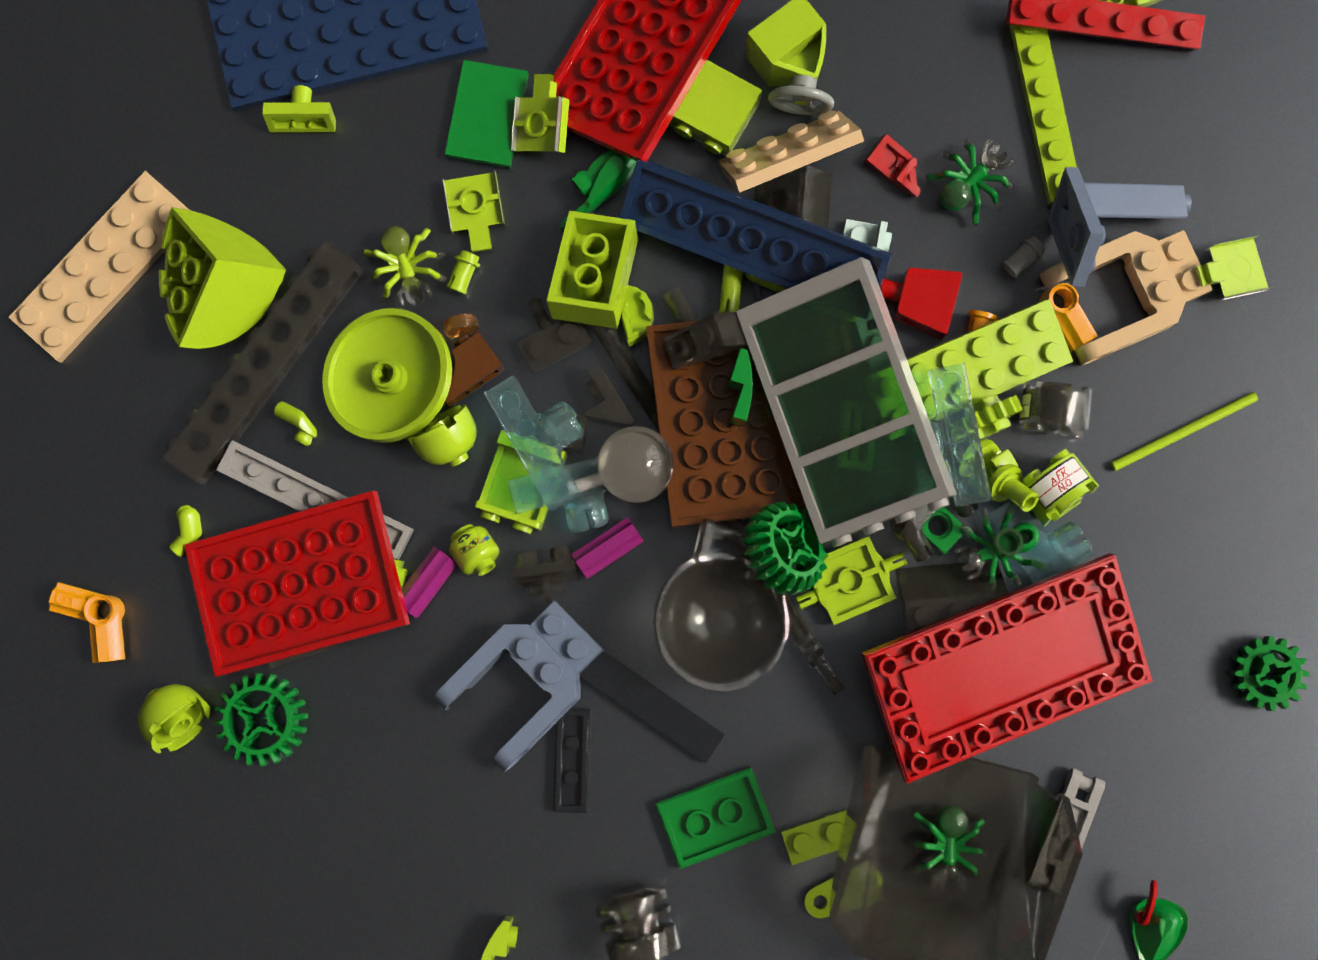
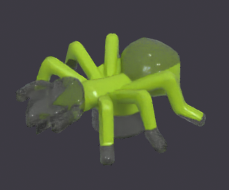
M397 226L389 227L382 234L381 244L388 254L379 250L371 251L365 249L363 251L364 256L378 257L388 261L390 266L375 269L373 274L367 277L368 283L377 280L381 274L396 272L384 285L380 302L386 303L392 286L401 278L403 279L402 286L397 293L401 307L405 306L402 297L403 293H405L407 301L413 306H416L415 296L419 298L421 304L424 303L422 287L425 288L428 296L432 297L429 285L414 277L415 273L426 274L442 282L447 281L445 275L439 274L431 268L418 267L419 262L426 258L437 259L445 256L444 251H425L417 256L414 252L419 242L425 240L431 233L430 228L427 227L421 234L416 235L410 245V237L403 228Z

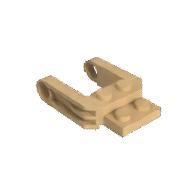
M1184 230L1159 241L1134 231L1099 246L1095 257L1094 271L1122 259L1130 282L1149 317L1074 350L1081 366L1169 329L1179 322L1186 302L1212 291L1211 285L1200 287L1195 267L1201 266ZM1063 262L1039 274L1046 290L1068 279Z

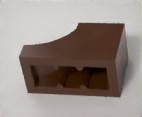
M479 332L473 336L471 333H468L461 337L454 344L456 348L451 351L455 357V369L449 393L445 400L450 408L460 403L505 370Z

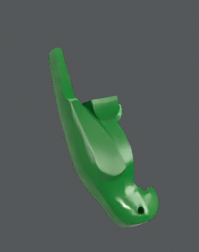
M609 150L598 157L587 171L576 172L571 180L586 199V202L575 211L590 214L616 194L630 179L637 161ZM567 217L558 224L561 231L565 229Z

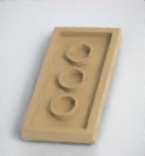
M829 111L819 115L818 120L808 124L800 123L793 125L787 130L788 132L777 137H764L755 146L747 149H735L729 152L726 158L718 160L722 173L740 193L863 142L861 129L842 112Z

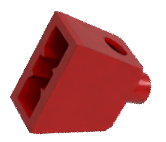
M908 268L902 283L884 279L880 289L885 300L896 302L893 319L936 339L943 340L948 333L963 273Z

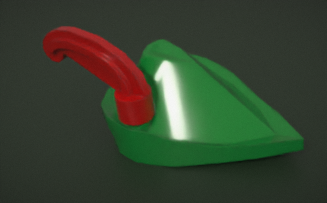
M1151 880L1148 898L1135 903L1129 913V932L1138 960H1167L1181 944L1188 930L1189 917L1185 909L1164 898H1157L1158 885L1156 880Z

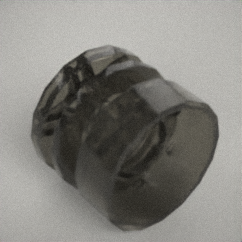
M664 886L631 889L619 893L608 901L596 906L595 910L598 918L614 916L600 924L601 931H618L619 934L605 944L609 960H656L681 948L675 922L659 923L658 921L659 918L671 911V906L668 903L654 905L667 898Z

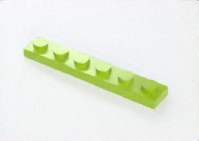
M1009 25L1047 205H1053L1065 167H1077L1049 35L1047 30Z

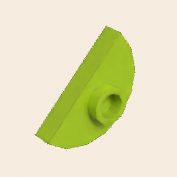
M628 285L620 317L629 347L644 339L646 336V326H652L654 314L652 303L647 294L637 287Z

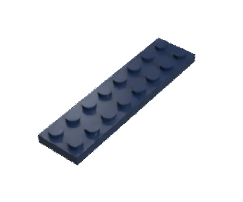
M637 159L619 218L635 220L637 231L786 289L860 257L870 261L879 287H881L893 255L885 250L648 160L642 161ZM860 280L815 299L866 320L871 313Z

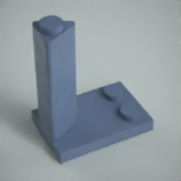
M1065 167L1047 221L1071 286L1085 287L1089 273H1092L1095 269V257L1099 246L1104 244L1106 235L1105 228L1100 224L1098 217L1187 219L1192 201L1191 196L1185 194L1184 185L1084 183L1078 167Z

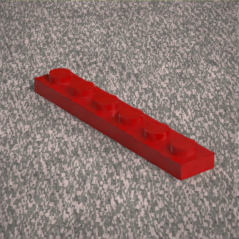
M1009 0L1005 25L1198 50L1201 46L1205 15L1097 0Z

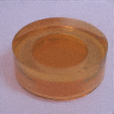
M473 314L455 315L444 322L446 336L450 338L463 337L468 333L474 334L479 330L477 318Z

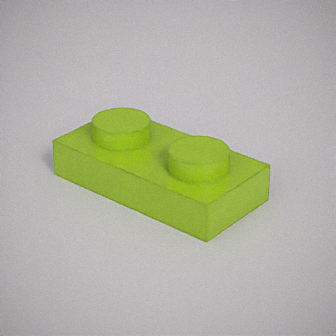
M846 809L780 831L792 865L857 844Z

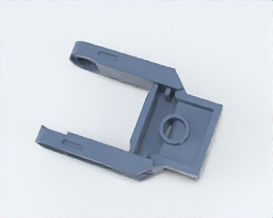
M554 601L531 625L504 624L437 691L434 699L445 710H448V706L466 689H472L508 651L510 652V656L544 691L549 692L552 697L493 757V761L506 772L580 700V673L604 649Z

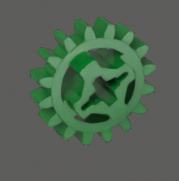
M1264 636L1263 643L1259 638L1250 639L1252 648L1248 646L1239 647L1243 656L1242 658H1232V661L1238 665V670L1230 671V675L1237 676L1239 679L1233 685V688L1244 690L1240 697L1242 701L1253 699V708L1261 709L1265 706L1266 711H1276L1277 705L1281 709L1289 708L1288 699L1292 701H1299L1301 699L1296 691L1298 689L1307 690L1308 686L1301 682L1302 677L1310 676V672L1301 670V665L1306 663L1307 659L1295 656L1299 650L1297 646L1286 648L1287 639L1279 638L1275 642L1273 636ZM1269 650L1280 654L1284 658V660L1276 659L1274 654L1270 653ZM1270 668H1279L1269 675L1270 679H1260L1270 672ZM1255 687H1263L1265 692L1270 694V697L1259 693Z

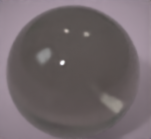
M629 426L614 432L604 442L598 456V473L603 485L612 495L626 502L641 503L656 498L667 488L674 472V456L668 442L658 432L643 426Z

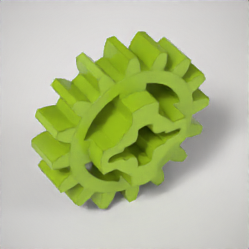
M997 395L990 396L962 409L961 413L964 418L949 425L955 441L972 435L974 441L982 440L1010 427L1011 424L1008 418L1023 411V408L1016 395L1002 401L999 400Z

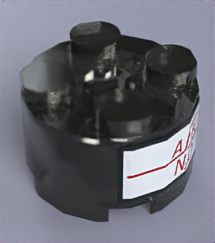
M1037 382L1034 389L1030 383H1024L1021 399L1023 411L1020 412L1019 425L1023 426V430L1028 431L1029 435L1048 436L1049 431H1057L1064 438L1082 439L1083 432H1087L1089 428L1092 389L1082 387V393L1071 391L1072 384L1058 382Z

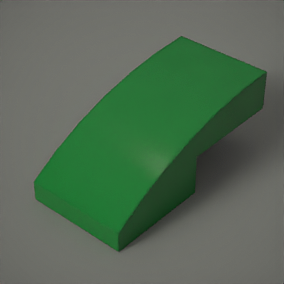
M742 348L736 356L727 384L728 388L739 391L730 423L740 427L744 426L748 418L753 385L749 354L747 350Z

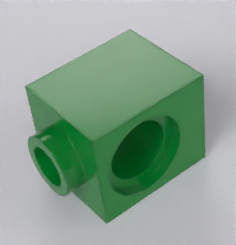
M927 506L916 512L917 517L913 518L916 522L910 527L939 556L946 554L965 533L966 529L945 507L929 512ZM932 517L939 518L944 524V531L940 536L934 535L929 531L928 522Z

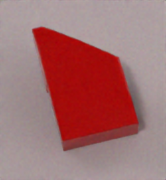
M883 135L863 162L900 190L913 198L918 197L920 186L917 187L915 167H917V159L912 158V155L889 135Z

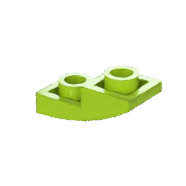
M506 916L499 924L489 940L481 960H494L495 956L506 957L509 948L516 947L518 927L512 926L513 916Z

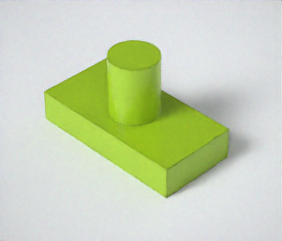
M297 85L292 88L291 103H263L262 114L269 132H335L336 119L330 102H311L312 90L304 85Z

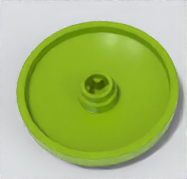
M397 308L375 310L351 322L332 344L323 369L322 384L324 398L334 419L350 433L372 442L387 443L400 441L421 431L441 410L451 385L452 361L448 346L440 332L421 316L408 310Z

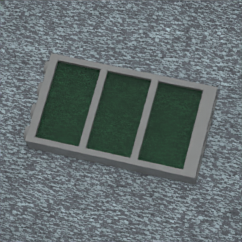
M862 257L736 311L820 544L831 542L833 547H837L853 541L851 537L853 533L863 530L866 536L885 529L883 522L895 518L898 524L917 517L915 510L927 506L929 512L949 505L948 498L956 496L957 493L869 260Z

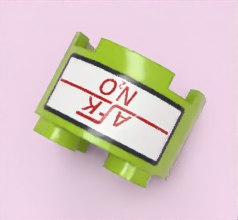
M1067 449L1056 454L1050 460L1051 464L1045 468V471L1041 472L1037 468L1022 479L1024 485L1038 493L1039 500L1032 509V512L1044 527L1051 520H1058L1079 505L1083 499L1082 496L1088 491L1092 494L1099 487L1075 454H1070Z

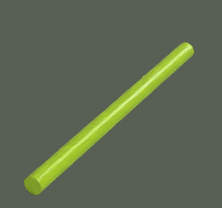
M1252 392L1111 462V467L1114 471H1117L1258 401V396L1255 392Z

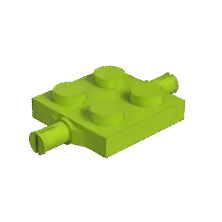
M870 536L828 553L829 556L824 560L827 569L822 572V579L813 586V590L795 596L797 602L810 598V600L798 604L800 610L819 602L826 609L832 625H836L897 599L890 584L889 572L904 565L906 566L907 561L904 559L897 563H892L905 557L902 552L883 559L876 552Z

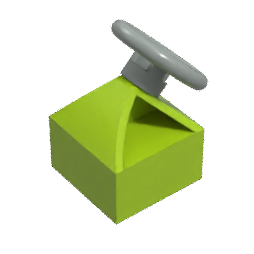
M791 0L748 32L745 58L769 87L781 86L773 89L768 95L769 103L776 109L797 115H820L831 111L834 107L833 98L828 93L816 89L817 79L825 54L826 23L807 0ZM815 100H819L823 102V104L814 105L812 102Z

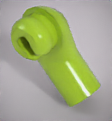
M283 401L276 405L274 415L299 429L294 435V439L305 446L311 445L312 439L317 437V429L305 413Z
M183 505L176 511L180 534L169 545V548L179 557L186 553L185 544L196 542L202 535L200 515L196 509L189 505Z

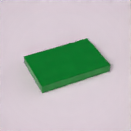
M463 60L445 150L446 158L511 169L514 151L511 150L515 96L525 98L529 78L528 71Z
M752 767L655 803L679 870L776 833Z

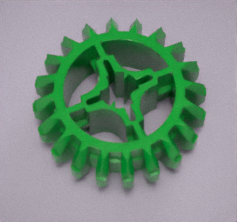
M776 502L760 508V511L754 513L749 518L748 525L743 528L747 535L742 542L748 547L743 555L750 558L751 564L748 568L756 570V580L764 579L765 589L772 588L776 594L795 595L811 589V586H814L822 579V572L827 569L824 560L829 555L823 550V546L826 543H819L811 518H807L805 509H797L795 503Z
M256 673L254 683L249 676H243L241 678L242 687L238 683L230 684V690L234 695L222 693L220 696L227 705L216 706L215 708L217 713L223 714V719L214 720V725H223L224 731L217 733L216 737L217 739L228 738L229 741L223 746L224 751H229L235 747L233 759L240 760L245 755L246 765H253L256 758L259 766H266L269 758L274 764L281 762L280 752L286 757L293 754L288 743L294 746L301 745L302 741L295 736V733L307 732V727L298 725L299 720L308 719V713H298V708L306 705L305 700L294 701L293 698L299 693L298 688H293L286 692L289 680L282 679L277 685L276 674H269L265 682L263 673ZM259 690L271 693L268 700H264L259 707L243 702L247 696ZM279 701L284 706L286 712L285 728L284 724L277 718V710L280 706ZM237 712L245 721V729L242 733L244 737L241 736L237 727ZM265 713L267 717L263 719H267V725L258 726L256 722L259 720H255V714ZM263 732L280 738L268 748L252 745L253 741L258 739Z

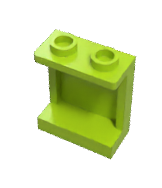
M501 430L497 440L499 446L479 501L476 500L474 507L481 510L480 517L496 523H499L501 518L513 521L512 528L531 534L533 529L541 531L567 459V454L565 451Z

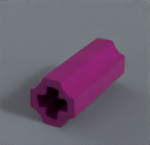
M627 517L571 554L585 577L589 579L644 541Z
M435 546L402 588L406 610L415 618L421 615L457 566L451 557Z

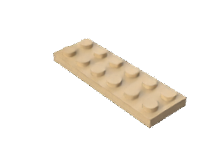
M144 171L17 307L9 318L56 361L62 363L166 251V249L161 248V242L171 207L189 209L149 173Z

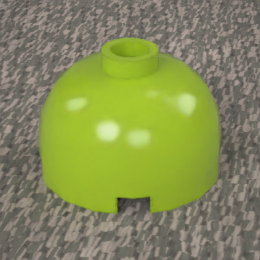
M466 404L462 407L456 405L437 414L424 427V431L417 432L408 437L407 440L416 454L427 463L433 465L449 463L451 467H454L468 459L469 456L466 452L474 445L477 429L473 416Z
M172 684L156 688L146 696L137 716L139 732L156 753H162L160 749L167 748L170 752L178 750L188 744L203 729L198 724L204 716L209 719L210 706L191 687Z

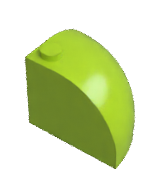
M171 207L161 242V248L166 249L165 270L159 269L160 297H164L167 300L169 313L164 317L169 331L178 346L184 348H210L230 342L252 328L266 313L283 281L286 269L261 243L234 226L202 213Z

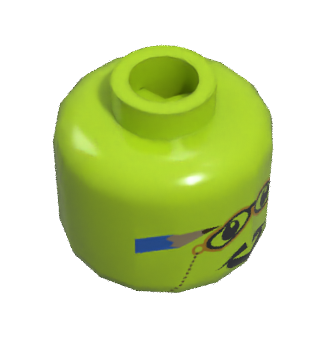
M468 524L458 529L451 536L448 550L462 573L467 575L477 573L479 576H483L494 569L496 566L494 561L499 555V548L486 528L481 526L474 527L472 524Z

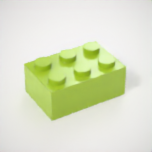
M569 211L547 297V304L552 319L618 329L638 243L635 220Z

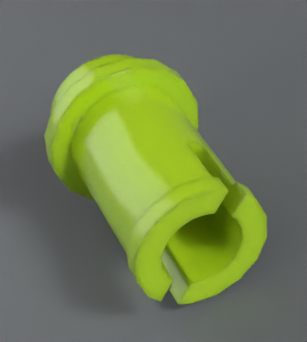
M461 250L459 255L454 257L457 261L445 287L466 295L474 270L480 267V264H478L480 257Z

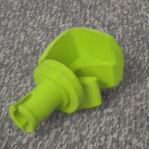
M989 439L973 442L964 449V453L959 458V471L962 482L970 491L992 501L1000 502L1010 499L1024 512H1028L1035 507L1039 500L1038 493L1032 491L1021 482L1022 471L1008 449L1001 452L998 446Z

